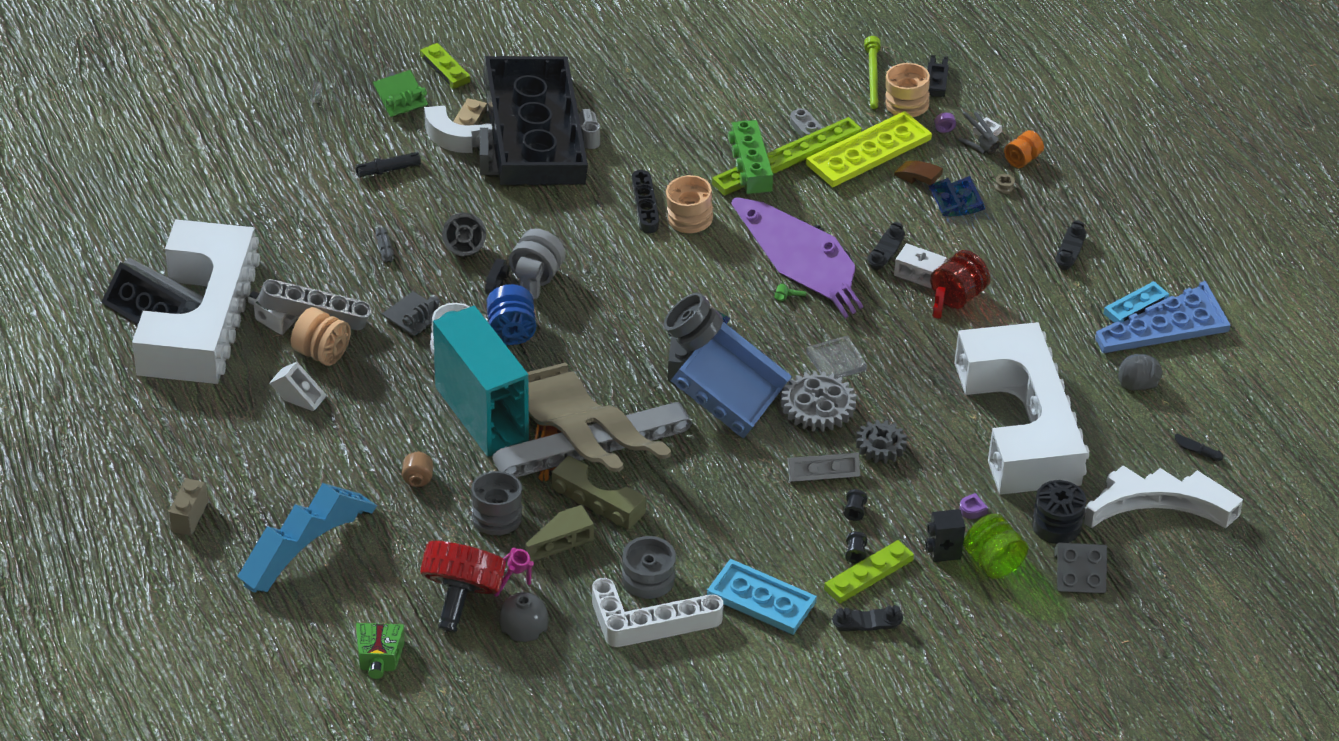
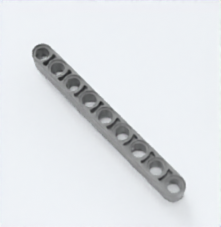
M679 402L626 415L636 430L650 441L685 432L692 425L691 419ZM598 423L588 425L598 444L607 453L625 448L617 443ZM563 433L502 448L492 457L498 471L512 474L516 478L557 467L568 456L577 460L585 459L575 450Z

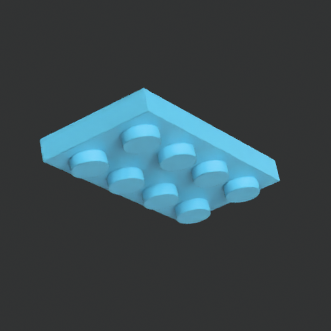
M733 559L728 561L707 589V595L721 597L724 605L792 635L797 631L817 601V596Z

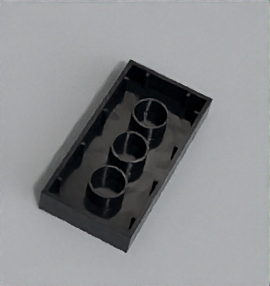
M485 56L483 80L490 124H492L500 185H585L588 163L568 56Z

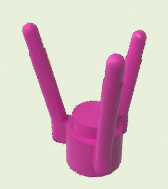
M512 548L510 553L503 558L506 562L508 561V570L503 577L499 592L494 594L495 597L500 594L512 573H522L526 569L527 585L531 584L534 562L530 561L528 552L523 549Z

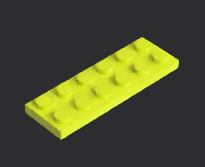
M903 111L806 158V165L833 188L931 140L932 133L906 111Z

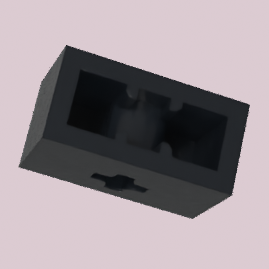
M960 509L932 512L931 522L927 523L929 538L925 539V549L927 553L931 554L933 562L961 560L966 526Z

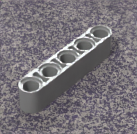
M273 279L266 280L263 283L258 297V302L263 308L299 317L308 308H318L330 316L348 322L353 330L363 329L371 314L370 305L364 301Z

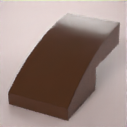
M905 161L894 172V176L911 184L919 180L931 186L942 175L943 168L923 161Z

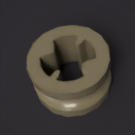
M1000 174L996 177L994 188L997 192L1007 194L1013 191L1015 180L1011 175Z

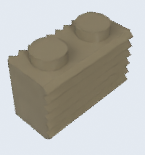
M185 478L176 493L177 496H175L173 503H171L172 506L168 510L171 532L191 536L209 501L207 496L208 490H206L207 484L205 482Z

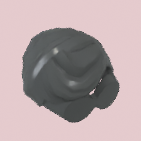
M1134 354L1126 357L1121 362L1118 379L1124 388L1129 390H1145L1157 387L1159 380L1162 378L1163 371L1155 358L1144 354Z

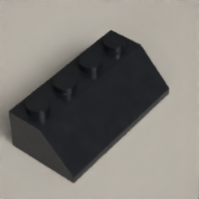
M122 262L119 263L101 303L139 324L143 311L185 314L197 309L201 305L199 302L137 266Z

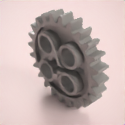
M813 371L811 376L804 372L803 378L796 375V380L790 379L789 385H784L781 407H783V413L788 414V420L795 419L794 425L803 423V429L811 426L812 431H815L816 427H820L822 432H824L825 427L833 430L834 425L842 427V421L848 423L849 417H853V413L856 410L854 388H849V382L842 383V377L834 379V373L828 377L825 371L821 375Z

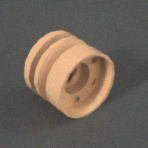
M902 63L891 67L887 71L886 107L890 113L897 115L906 111L910 116L917 117L928 110L930 96V75L928 70L918 64Z
M693 175L681 176L672 180L666 189L670 226L681 233H697L707 229L713 221L712 189L710 183L704 178Z
M308 308L295 323L291 335V347L305 356L312 357L315 361L331 366L346 351L351 335L350 325L348 322L330 316L318 308Z

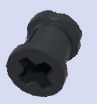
M859 489L848 491L846 495L848 503L843 512L847 519L853 521L863 519L865 514L863 507L867 503L868 498L864 491Z
M855 531L846 536L848 549L846 550L845 558L848 562L857 564L866 559L865 546L867 545L868 538L864 533Z

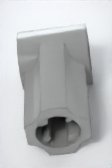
M582 109L578 115L584 147L595 149L600 146V124L597 122L595 112H592L590 109Z
M520 257L516 266V276L520 277V286L529 290L533 299H537L540 295V279L543 274L544 263Z

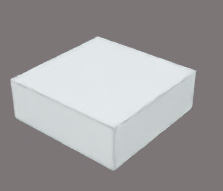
M987 117L983 119L994 135L997 136L1002 132L1003 126ZM973 127V133L981 136L982 134Z

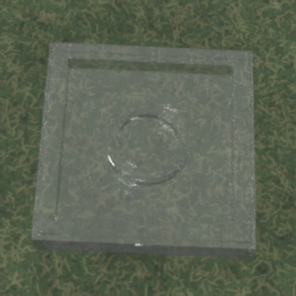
M848 335L806 348L807 355L820 375L825 371L826 376L829 377L834 373V379H838L839 377L867 371L866 362Z

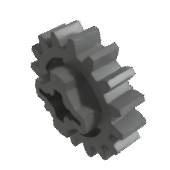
M876 420L875 424L868 421L867 426H861L860 432H857L856 448L860 449V455L866 454V460L874 458L875 463L883 460L886 464L887 460L891 459L895 462L896 456L902 457L903 451H906L907 435L903 434V428L896 429V423L888 425V420H885L884 423Z

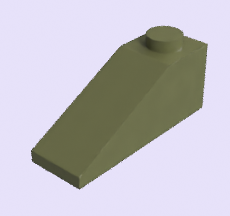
M582 505L559 512L526 543V552L530 556V561L594 541V523Z

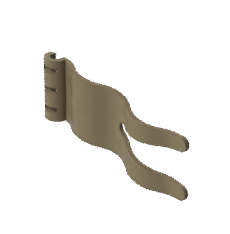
M566 362L527 372L529 382V416L539 425H550L559 429L567 437L575 450L588 461L603 463L612 472L623 470V463L616 454L607 453L598 444L587 425L590 422L598 423L617 443L627 449L634 451L647 450L660 459H666L671 456V450L665 443L646 439L636 430L621 410L611 405L601 406L594 402L575 372H568V364Z

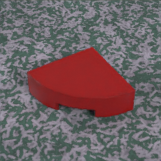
M938 287L936 289L933 318L941 319L945 287Z

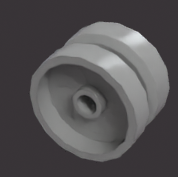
M530 229L523 234L509 255V265L512 272L516 275V266L520 257L543 262L544 270L540 279V286H544L550 283L565 260L566 251L561 241L552 233L542 229Z

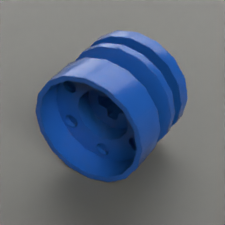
M515 284L503 285L494 289L486 299L488 323L505 345H518L528 341L536 331L532 294L523 286Z

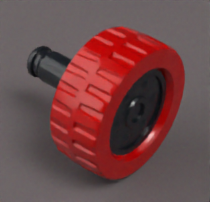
M429 541L427 543L420 574L431 581L447 587L440 616L441 622L438 624L440 630L452 633L457 632V625L460 622L467 593L497 594L499 592L506 566V561L502 557L478 548L452 542Z

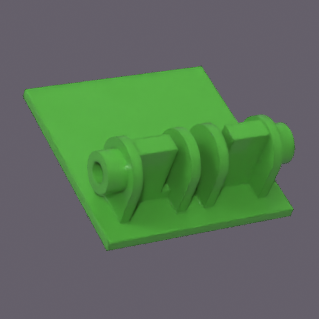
M411 70L373 82L390 117L428 105L424 97L427 95L425 87L421 88L418 85Z

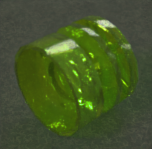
M998 513L987 515L977 521L968 530L963 543L967 553L993 579L1005 577L1015 571L1025 560L1029 549L1023 537L1013 530L1012 525L1007 522L1004 516Z

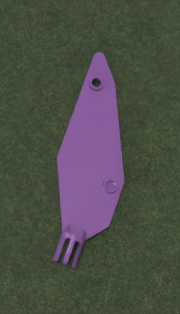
M734 198L732 200V206L780 274L831 299L844 318L849 316L842 304L846 305L851 314L856 313L850 301L851 298L859 309L863 308V304L851 289L856 266L834 236L764 202L743 198Z

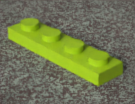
M897 540L825 582L824 590L841 604L912 562L914 553Z

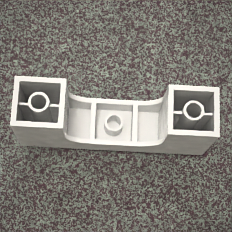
M175 219L165 247L168 278L177 283L201 285L207 287L201 305L189 313L170 314L143 311L132 341L137 376L218 384L220 376L225 374V360L230 358V344L235 342V329L240 326V313L245 311V298L250 295V282H254L255 266L258 267L260 263V253H257L259 238L255 237L254 227Z
M1039 322L959 330L954 364L965 395L990 392L1011 393L1023 402L1030 420V424L992 428L988 463L999 495L1037 491L1042 484L1053 480L1069 481L1077 486H1081L1083 476L1087 472L1085 463L1086 459H1089V448L1083 443L1082 429L1077 427L1076 413L1072 412L1070 408V397L1064 392V381L1058 376V365L1052 360V349L1046 344V333L1041 330Z

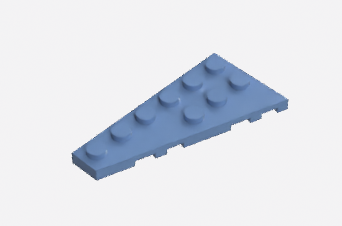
M1203 281L1199 283L1198 287L1194 289L1188 288L1177 297L1171 296L1145 308V312L1139 315L1136 313L1130 315L1129 319L1122 323L1115 322L1096 331L1095 339L1101 351L1108 353L1229 332L1231 325L1207 282Z

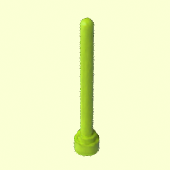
M869 36L864 41V48L869 54L870 107L877 109L879 106L877 53L881 49V41L876 36Z

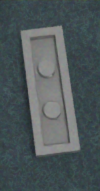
M859 453L787 458L790 482L861 476Z

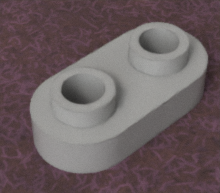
M796 109L791 112L790 124L801 137L822 129V126L807 110Z

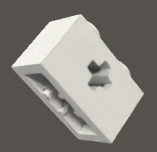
M906 243L895 260L894 275L935 290L945 274L947 257Z

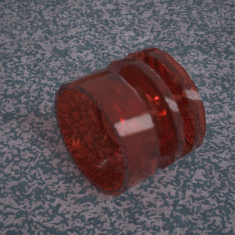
M961 250L932 272L930 283L935 294L938 287H945L944 304L950 308L959 309L963 308L975 296L984 291L989 286L991 277L985 262L972 251Z

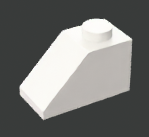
M298 362L282 368L269 383L283 400L311 411L316 410L327 396Z

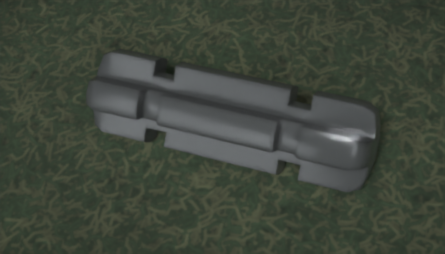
M385 227L377 228L375 230L376 239L382 254V261L391 262L394 259V253L391 249L388 231Z

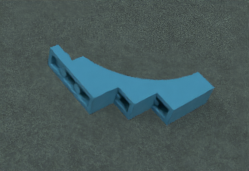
M322 483L308 508L295 504L281 529L269 526L265 528L237 577L244 581V587L256 593L257 590L268 592L283 569L310 542L336 526L353 522L358 513L362 514L364 511L373 514L377 505L360 493Z

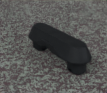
M1079 220L1074 221L1067 229L1055 260L1062 270H1068L1075 263L1086 237L1084 223Z
M892 223L890 228L881 237L878 245L869 254L867 260L873 270L882 269L897 252L905 237V231L901 223Z
M888 605L885 609H873L871 611L850 610L847 607L844 609L838 608L832 617L833 624L840 631L894 629L903 621L901 609L897 605H893V607Z

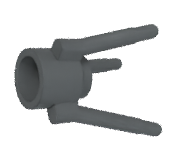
M963 112V115L982 135L978 139L979 145L961 137L958 138V141L977 149L982 154L986 152L992 154L1000 146V139L994 135L978 112H974V115L983 128L967 112Z

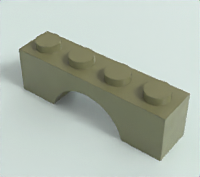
M571 456L565 458L552 471V489L628 530L646 513V496L627 486L618 490H602L595 487L588 480V465Z

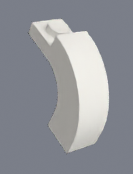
M446 106L424 107L426 132L434 143L444 149L460 153H473L472 147H480V128H488V136H493L492 124L459 125L448 118Z

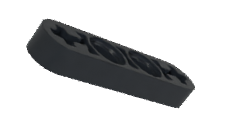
M636 170L632 174V190L639 228L644 233H655L659 229V215L651 174L646 170ZM639 193H648L649 195L641 196ZM643 207H650V208H652V209H651V210H643V209H641V208H643Z

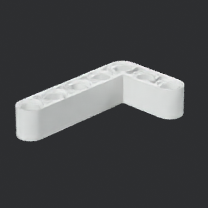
M599 578L592 585V605L605 641L612 647H622L719 626L723 620V600L717 595H705L624 612L613 581L607 578Z

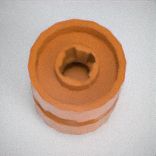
M1031 130L1025 131L1017 139H1014L1005 146V158L1013 167L1022 168L1042 154L1044 143L1036 132Z

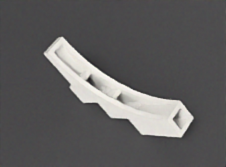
M1122 466L1116 472L1113 471L1109 474L1106 480L1107 488L1102 491L1100 496L1095 501L1092 500L1086 505L1084 524L1093 528L1104 519L1122 512L1145 508H1164L1193 513L1227 528L1240 516L1243 499L1198 470L1190 477H1185L1181 482L1161 468L1143 479L1130 469Z

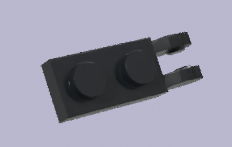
M931 55L927 69L930 75L929 93L931 96L945 97L949 69L948 57L944 56L942 64L936 63V55Z

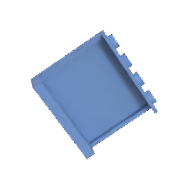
M723 322L717 334L707 344L691 354L671 379V382L744 439L792 376Z

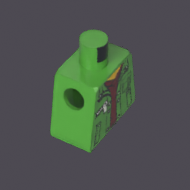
M356 623L360 669L369 670L368 675L373 679L382 678L384 671H394L405 643L404 624Z

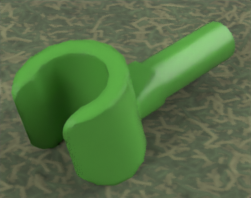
M779 284L774 298L777 301H784L787 296L806 297V291L792 290L786 284Z

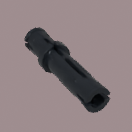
M418 151L380 160L376 158L368 163L356 164V174L358 178L374 174L379 176L387 171L421 165V158Z

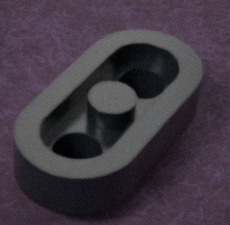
M499 258L495 260L486 280L485 294L489 295L494 289L503 286V280L508 278L510 272V265H507V260Z

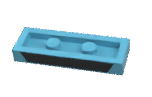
M1153 281L1104 307L1103 314L1114 323H1122L1128 320L1130 315L1135 313L1139 315L1145 312V308L1167 299L1169 293Z

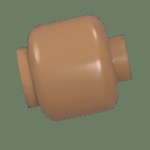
M419 451L408 454L404 458L402 465L403 480L414 487L427 485L433 476V460L427 454Z

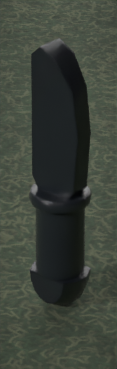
M1175 434L1177 444L1186 450L1198 453L1199 455L1202 454L1214 459V461H1221L1224 457L1223 453L1219 450H1214L1205 446V444L1201 445L1197 441L1180 434Z

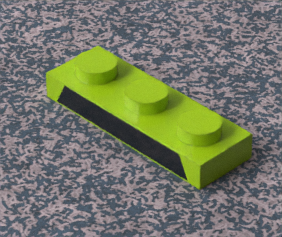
M438 43L420 50V56L452 89L471 82L470 75Z

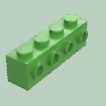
M757 120L732 122L731 131H728L729 144H733L732 155L733 158H737L736 169L737 172H741V186H745L747 194L771 192L773 173Z

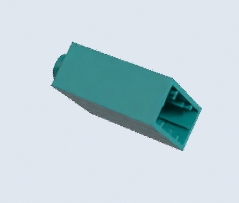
M474 305L458 312L449 311L439 319L434 320L435 388L485 455L489 457L502 448L529 441L528 373Z

